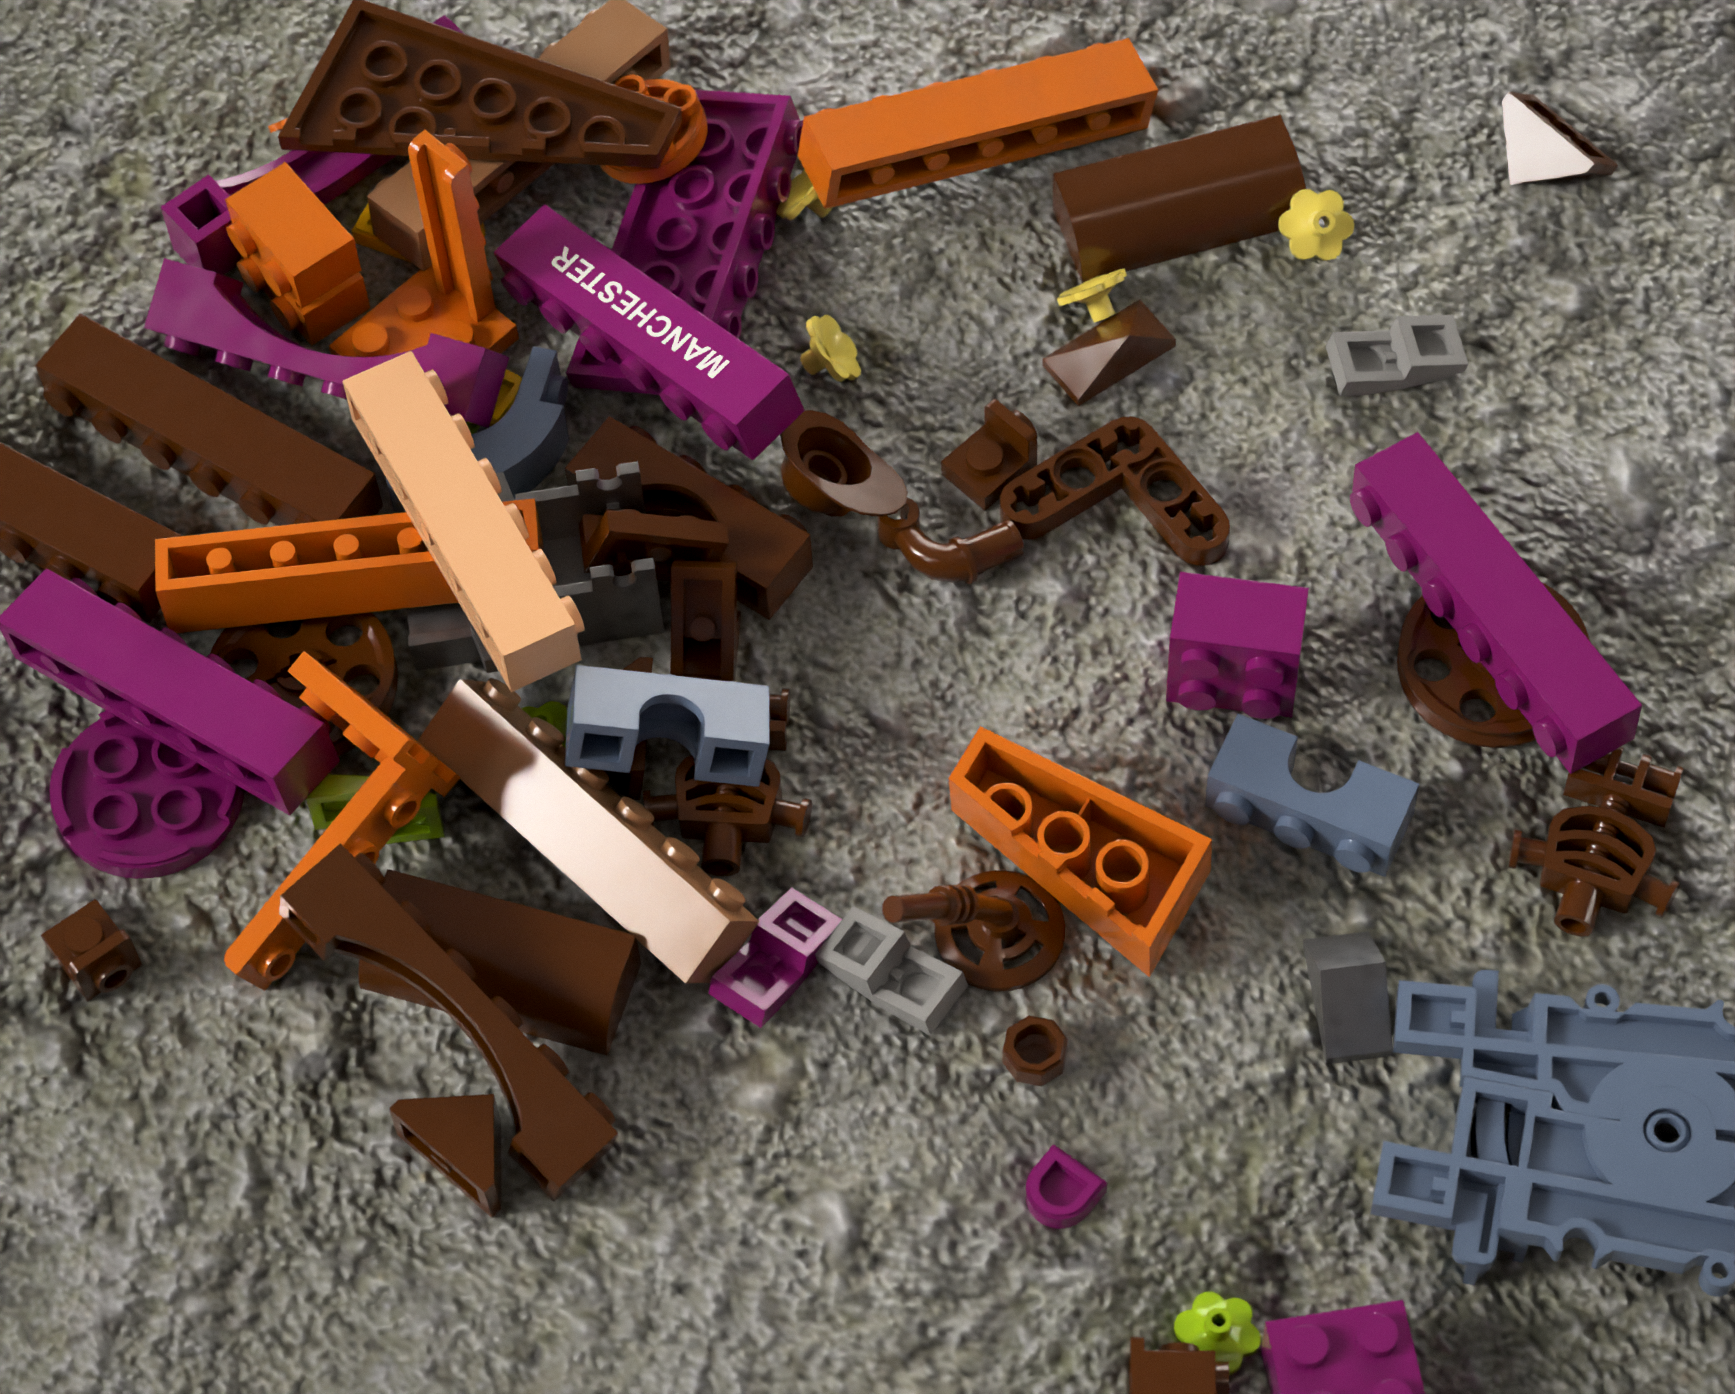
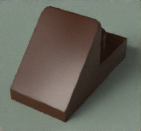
M674 560L671 566L670 674L729 682L735 681L741 612L737 610V563Z

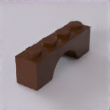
M609 416L565 467L567 485H577L575 471L595 468L598 469L599 479L609 480L617 477V465L638 461L646 514L672 517L694 516L700 520L726 522L729 545L718 562L737 563V601L770 620L813 568L811 535L807 532L806 528L790 515L780 514L778 516L761 506L741 486L736 484L727 486L710 476L695 459L687 455H680L678 457L659 446L655 439L644 429L634 425L627 427Z

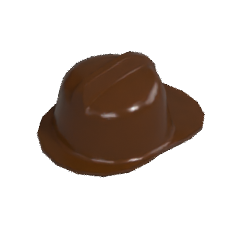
M805 410L780 434L782 448L785 452L781 465L782 482L789 495L801 506L813 512L823 513L831 517L845 516L851 511L861 515L882 517L896 514L905 506L908 491L903 479L887 462L865 445L859 436L844 422L827 413Z

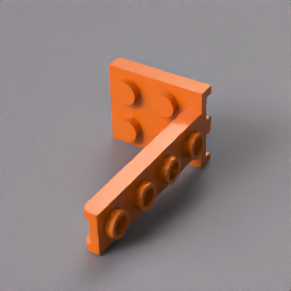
M423 130L411 141L408 147V154L432 265L425 271L420 269L328 345L331 355L375 357L402 353L427 345L431 333L484 347L500 354L519 339L517 325L495 307L491 286L493 275L487 265L484 246H486V239L481 232L477 213L479 203L473 192L470 173H472L471 163L456 145L452 143L444 145L428 131Z
M305 651L288 669V672L307 687L299 698L327 721H331L343 731L342 734L368 756L379 761L380 765L227 949L224 955L225 965L234 974L264 991L273 981L278 980L288 972L294 963L297 951L306 942L279 914L280 895L340 843L353 857L361 852L376 864L380 850L398 828L405 826L416 816L421 806V800L430 789H434L445 797L461 778L361 693Z

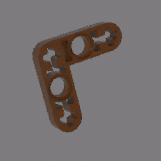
M1133 416L1120 417L1110 421L1011 480L1003 488L1000 495V522L1007 519L1011 520L1017 527L1022 540H1033L1046 535L1120 489L1126 493L1174 552L1187 563L1205 566L1218 562L1227 551L1230 535L1229 519L1223 509L1153 427L1143 419ZM1123 441L1129 447L1139 444V453L1133 454L1128 449H1123L1117 453L1118 443ZM1110 461V471L1107 470L1105 464ZM1082 467L1093 473L1095 480L1087 487L1072 488L1062 481L1061 476L1068 469ZM1169 480L1176 483L1182 490V493L1174 500L1160 501L1154 499L1147 489L1156 481ZM1046 485H1049L1051 493L1046 495ZM1023 501L1028 507L1038 504V513L1032 515L1026 509L1017 512V503ZM1191 508L1190 520H1189V519L1186 517L1185 514H1186V513L1189 511V509ZM1190 521L1202 533L1212 529V540L1207 541L1201 535L1191 539Z

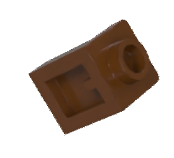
M993 399L984 407L985 424L941 461V475L984 511L1000 499L1003 488L1011 480L1037 466V432L1034 425L1022 412L1015 409L1010 411L997 399Z
M96 899L41 934L45 946L87 1002L102 992L107 993L118 989L130 978L134 970L142 966L132 939L124 929H118Z

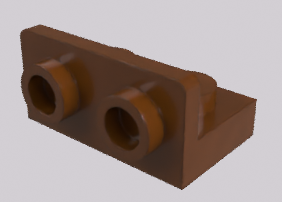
M632 509L606 510L604 515L585 514L578 524L584 573H590V567L612 565L614 575L625 576L632 573L631 563L633 561L653 558L656 579L671 582V566L674 560L718 562L729 545L726 522L700 520L694 516L670 517L642 514Z

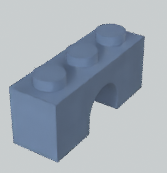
M576 665L567 708L565 766L630 773L636 745L646 739L660 737L677 741L690 751L695 762V780L759 787L769 748V686Z
M1237 714L1207 776L1205 806L1213 809L1221 818L1238 825L1249 823L1272 832L1280 841L1289 846L1300 849L1310 847L1333 856L1341 865L1352 871L1362 873L1371 871L1386 877L1414 815L1419 783L1358 760L1350 779L1341 788L1327 793L1309 791L1297 784L1291 776L1295 764L1298 736Z

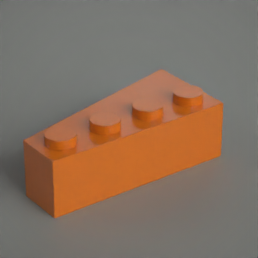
M980 726L948 778L951 810L1150 978L1211 872L1212 839Z

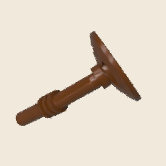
M986 871L973 875L957 885L935 886L929 893L889 896L882 905L883 915L891 923L931 920L935 924V942L942 961L962 971L967 984L987 991H1012L1035 983L1044 977L1056 964L1065 942L1064 915L1056 898L1031 877L1013 871ZM996 885V888L988 889L981 893L975 892L979 888ZM1020 889L1027 891L1039 901L1046 912L1048 921L1032 920V915L1027 905L1016 897ZM967 928L971 941L976 947L984 951L979 965L967 959L960 952L953 940L952 931ZM1019 933L1025 936L1019 943L1014 945L1019 938ZM1035 942L1043 946L1039 953L1028 962L1010 969L1003 968V962L1012 961L1023 956L1033 947Z

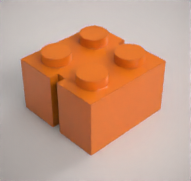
M286 162L225 199L232 222L226 230L242 258L236 262L238 271L253 292L257 293L263 290L271 299L270 306L275 316L287 331L296 328L312 346L370 309L364 278L359 273L361 266L354 238Z

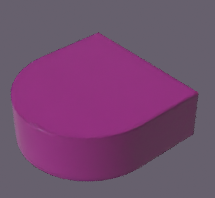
M1053 1144L1028 1175L1026 1181V1204L1031 1215L1041 1224L1056 1229L1069 1228L1077 1225L1087 1217L1107 1192V1182Z

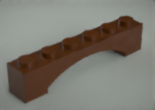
M340 843L280 895L279 914L324 961L335 952L376 965L418 989L458 1024L487 1062L507 1102L516 1135L512 1138L508 1154L555 1201L613 1147L618 1132L612 1127L616 1122L613 1113L595 1094L588 1092L583 1096L565 1078L569 1074V1069L555 1051L546 1044H541L537 1048L519 1030L523 1026V1022L510 1004L500 996H495L491 1000L473 982L477 978V974L471 964L457 950L449 948L444 952L427 934L431 930V926L424 915L411 902L404 900L400 904L397 903L382 887L386 882L383 874L366 855L359 852L353 857Z

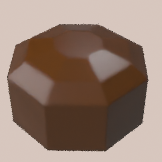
M1027 1016L1007 1028L1002 1051L1003 1064L1017 1082L1043 1086L1063 1074L1068 1052V1039L1054 1020Z

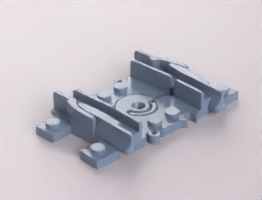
M1478 971L1473 977L1472 987L1399 980L1393 1052L1461 1059L1459 1087H1462L1456 1112L1450 1154L1383 1141L1371 1215L1455 1230L1452 1257L1457 1263L1465 1265L1463 1284L1475 1286V1282L1492 1268L1497 1250L1513 1252V1261L1523 1263L1528 1245L1543 1247L1553 1261H1559L1563 1250V1243L1571 1238H1580L1587 1241L1594 1251V1258L1591 1264L1593 1269H1598L1611 1260L1683 1274L1697 1265L1702 1266L1698 1278L1699 1285L1706 1294L1713 1297H1722L1731 1291L1735 1282V1026H1732L1725 1020L1723 1016L1724 1002L1722 1000H1717L1707 1009L1635 1003L1626 1011L1617 1012L1620 1003L1619 994L1611 986L1599 984L1589 989L1583 1008L1570 996L1534 993L1528 1007L1512 1014L1511 1030L1496 1029L1499 971ZM1596 1003L1604 1004L1606 1007L1598 1006ZM1474 1102H1475V1104H1476L1475 1116H1474L1473 1125H1472V1129H1471V1120H1472L1473 1107H1474ZM1505 1107H1510L1509 1117H1508V1123H1507L1506 1144H1505V1131H1504ZM1659 1124H1670L1679 1132V1139L1673 1143L1662 1142L1655 1136L1654 1128ZM1712 1273L1721 1274L1723 1279L1716 1278Z

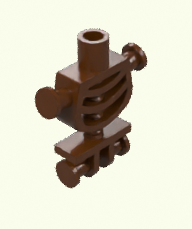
M782 688L781 695L769 694L768 750H787L786 727H788L790 717V689ZM691 755L686 757L676 768V794L651 796L650 790L643 791L644 807L654 816V821L651 825L654 826V822L679 819L680 832L683 839L704 840L701 868L708 874L722 877L733 876L740 871L743 842L769 843L775 825L795 829L796 836L804 837L809 826L812 811L811 799L803 798L801 804L782 800L780 773L774 762L768 759L765 760L759 787L695 780V762Z
M1619 747L1576 772L1568 774L1563 795L1596 806L1564 808L1553 817L1546 841L1521 837L1522 830L1514 829L1508 868L1516 869L1517 863L1542 866L1540 886L1563 894L1554 918V923L1559 929L1575 936H1589L1593 932L1601 906L1626 914L1636 898L1656 907L1655 915L1661 918L1665 916L1679 890L1680 883L1673 880L1668 885L1649 875L1656 852L1653 837L1636 821L1627 816L1665 828L1684 767L1677 765L1676 770L1672 771L1651 764L1652 756L1646 754L1642 755L1639 766L1621 760L1624 747ZM1616 774L1634 779L1632 785L1614 780Z

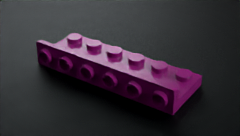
M695 90L708 123L707 137L702 149L695 159L678 173L657 182L635 184L611 251L740 339L741 317L747 299L752 298L756 293L758 268L764 250H769L774 241L776 211L780 202H786L790 195L791 173L798 156L803 120H800L790 95ZM578 338L566 371L573 387L660 395L651 387L646 391L638 389L626 378L616 362L610 358L606 362L599 361L585 348L580 338Z

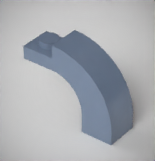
M533 346L516 398L509 411L491 427L472 434L475 448L471 449L475 458L477 461L487 458L495 473H504L514 500H516L515 494L530 492L548 476L558 463L569 441L564 411L568 393V378L561 376L556 350ZM386 479L394 513L406 512Z

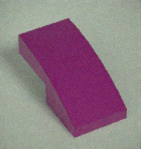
M792 887L758 918L760 922L752 931L750 941L712 976L709 995L760 1028L776 1014L819 963L815 956L816 952L842 920Z

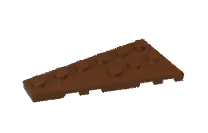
M353 0L279 133L278 139L281 150L409 156L408 147L411 141L423 130H426L444 145L447 143L456 145L468 159L659 168L683 120L681 107L366 0Z

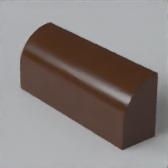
M1279 114L1053 173V211L1080 280L1084 283L1094 277L1109 274L1118 269L1124 268L1125 271H1130L1278 232L1280 216L1291 209L1290 202L1292 196L1296 192L1306 189L1294 144L1282 116Z
M387 869L384 877L386 882L382 887L398 904L407 900L424 915L431 926V930L427 934L444 952L449 948H454L471 964L477 974V978L473 982L491 1000L495 996H500L510 1004L523 1022V1026L519 1029L522 1033L608 1056L641 966L636 935ZM359 959L358 980L361 989L443 1011L426 995L398 976Z

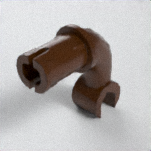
M908 497L905 506L901 509V519H892L888 516L877 517L880 542L891 549L901 550L906 560L915 570L932 580L951 583L964 581L967 584H971L977 581L978 575L983 573V571L1022 557L1024 553L1022 550L1024 548L1022 537L1015 524L1009 519L974 536L964 539L956 536L949 539L947 543H938L929 539L920 530L919 507L916 502Z

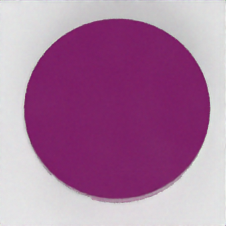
M108 711L98 714L100 717L98 721L80 733L68 748L65 747L61 750L52 771L49 790L51 809L56 824L65 842L78 857L90 866L111 875L135 879L155 878L179 872L198 863L214 851L227 837L237 821L242 808L244 789Z

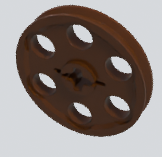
M1542 583L1590 641L1586 627L1573 606L1553 588ZM1422 595L1411 607L1404 620L1397 653L1399 681L1406 698L1414 710L1428 724L1441 733L1467 744L1500 748L1519 746L1536 741L1532 725L1519 709L1513 710L1504 703L1497 691L1495 679L1481 662H1473L1465 654L1455 629L1441 628L1431 619L1433 612L1427 606ZM1424 659H1436L1447 665L1450 674L1439 681H1428L1416 673L1414 666ZM1482 699L1494 708L1496 714L1487 721L1475 722L1467 719L1462 714L1460 706L1467 700Z
M371 612L298 620L302 623L300 630L295 635L282 639L273 637L268 633L274 623L225 628L211 649L210 653L219 656L229 665L239 659L255 661L258 664L257 669L252 675L244 679L252 683L256 679L266 682L277 691L284 701L298 709L302 706H308L299 698L307 687L303 684H298L295 677L288 672V669L303 651L347 684L360 675L377 677L380 680L378 688L372 693L364 695V697L386 715L390 712L397 693L398 668L392 643L381 622ZM355 626L363 632L360 639L352 645L337 646L329 641L331 634L340 627ZM335 725L329 736L337 755L340 756L357 746L342 734L343 731Z

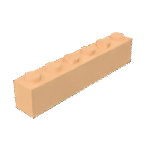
M409 351L343 380L352 420L511 692L516 691L581 661L577 637L578 633L585 631L581 615L569 595L560 599L554 590L553 585L557 583L556 577L543 550L538 549L532 552L527 545L525 539L529 538L528 530L516 505L511 503L504 506L498 494L502 492L501 485L489 460L483 458L477 461L471 449L475 448V444L464 418L460 413L450 416L444 405L448 404V398L437 373L433 369L424 373L412 351Z

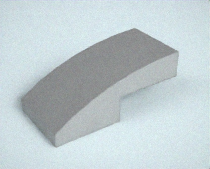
M1454 315L1397 316L1389 331L1333 332L1326 345L1340 396L1382 393L1423 385L1464 372L1468 366Z
M852 906L815 954L817 961L851 988L889 1013L930 1036L968 987L962 971L910 946L905 931Z

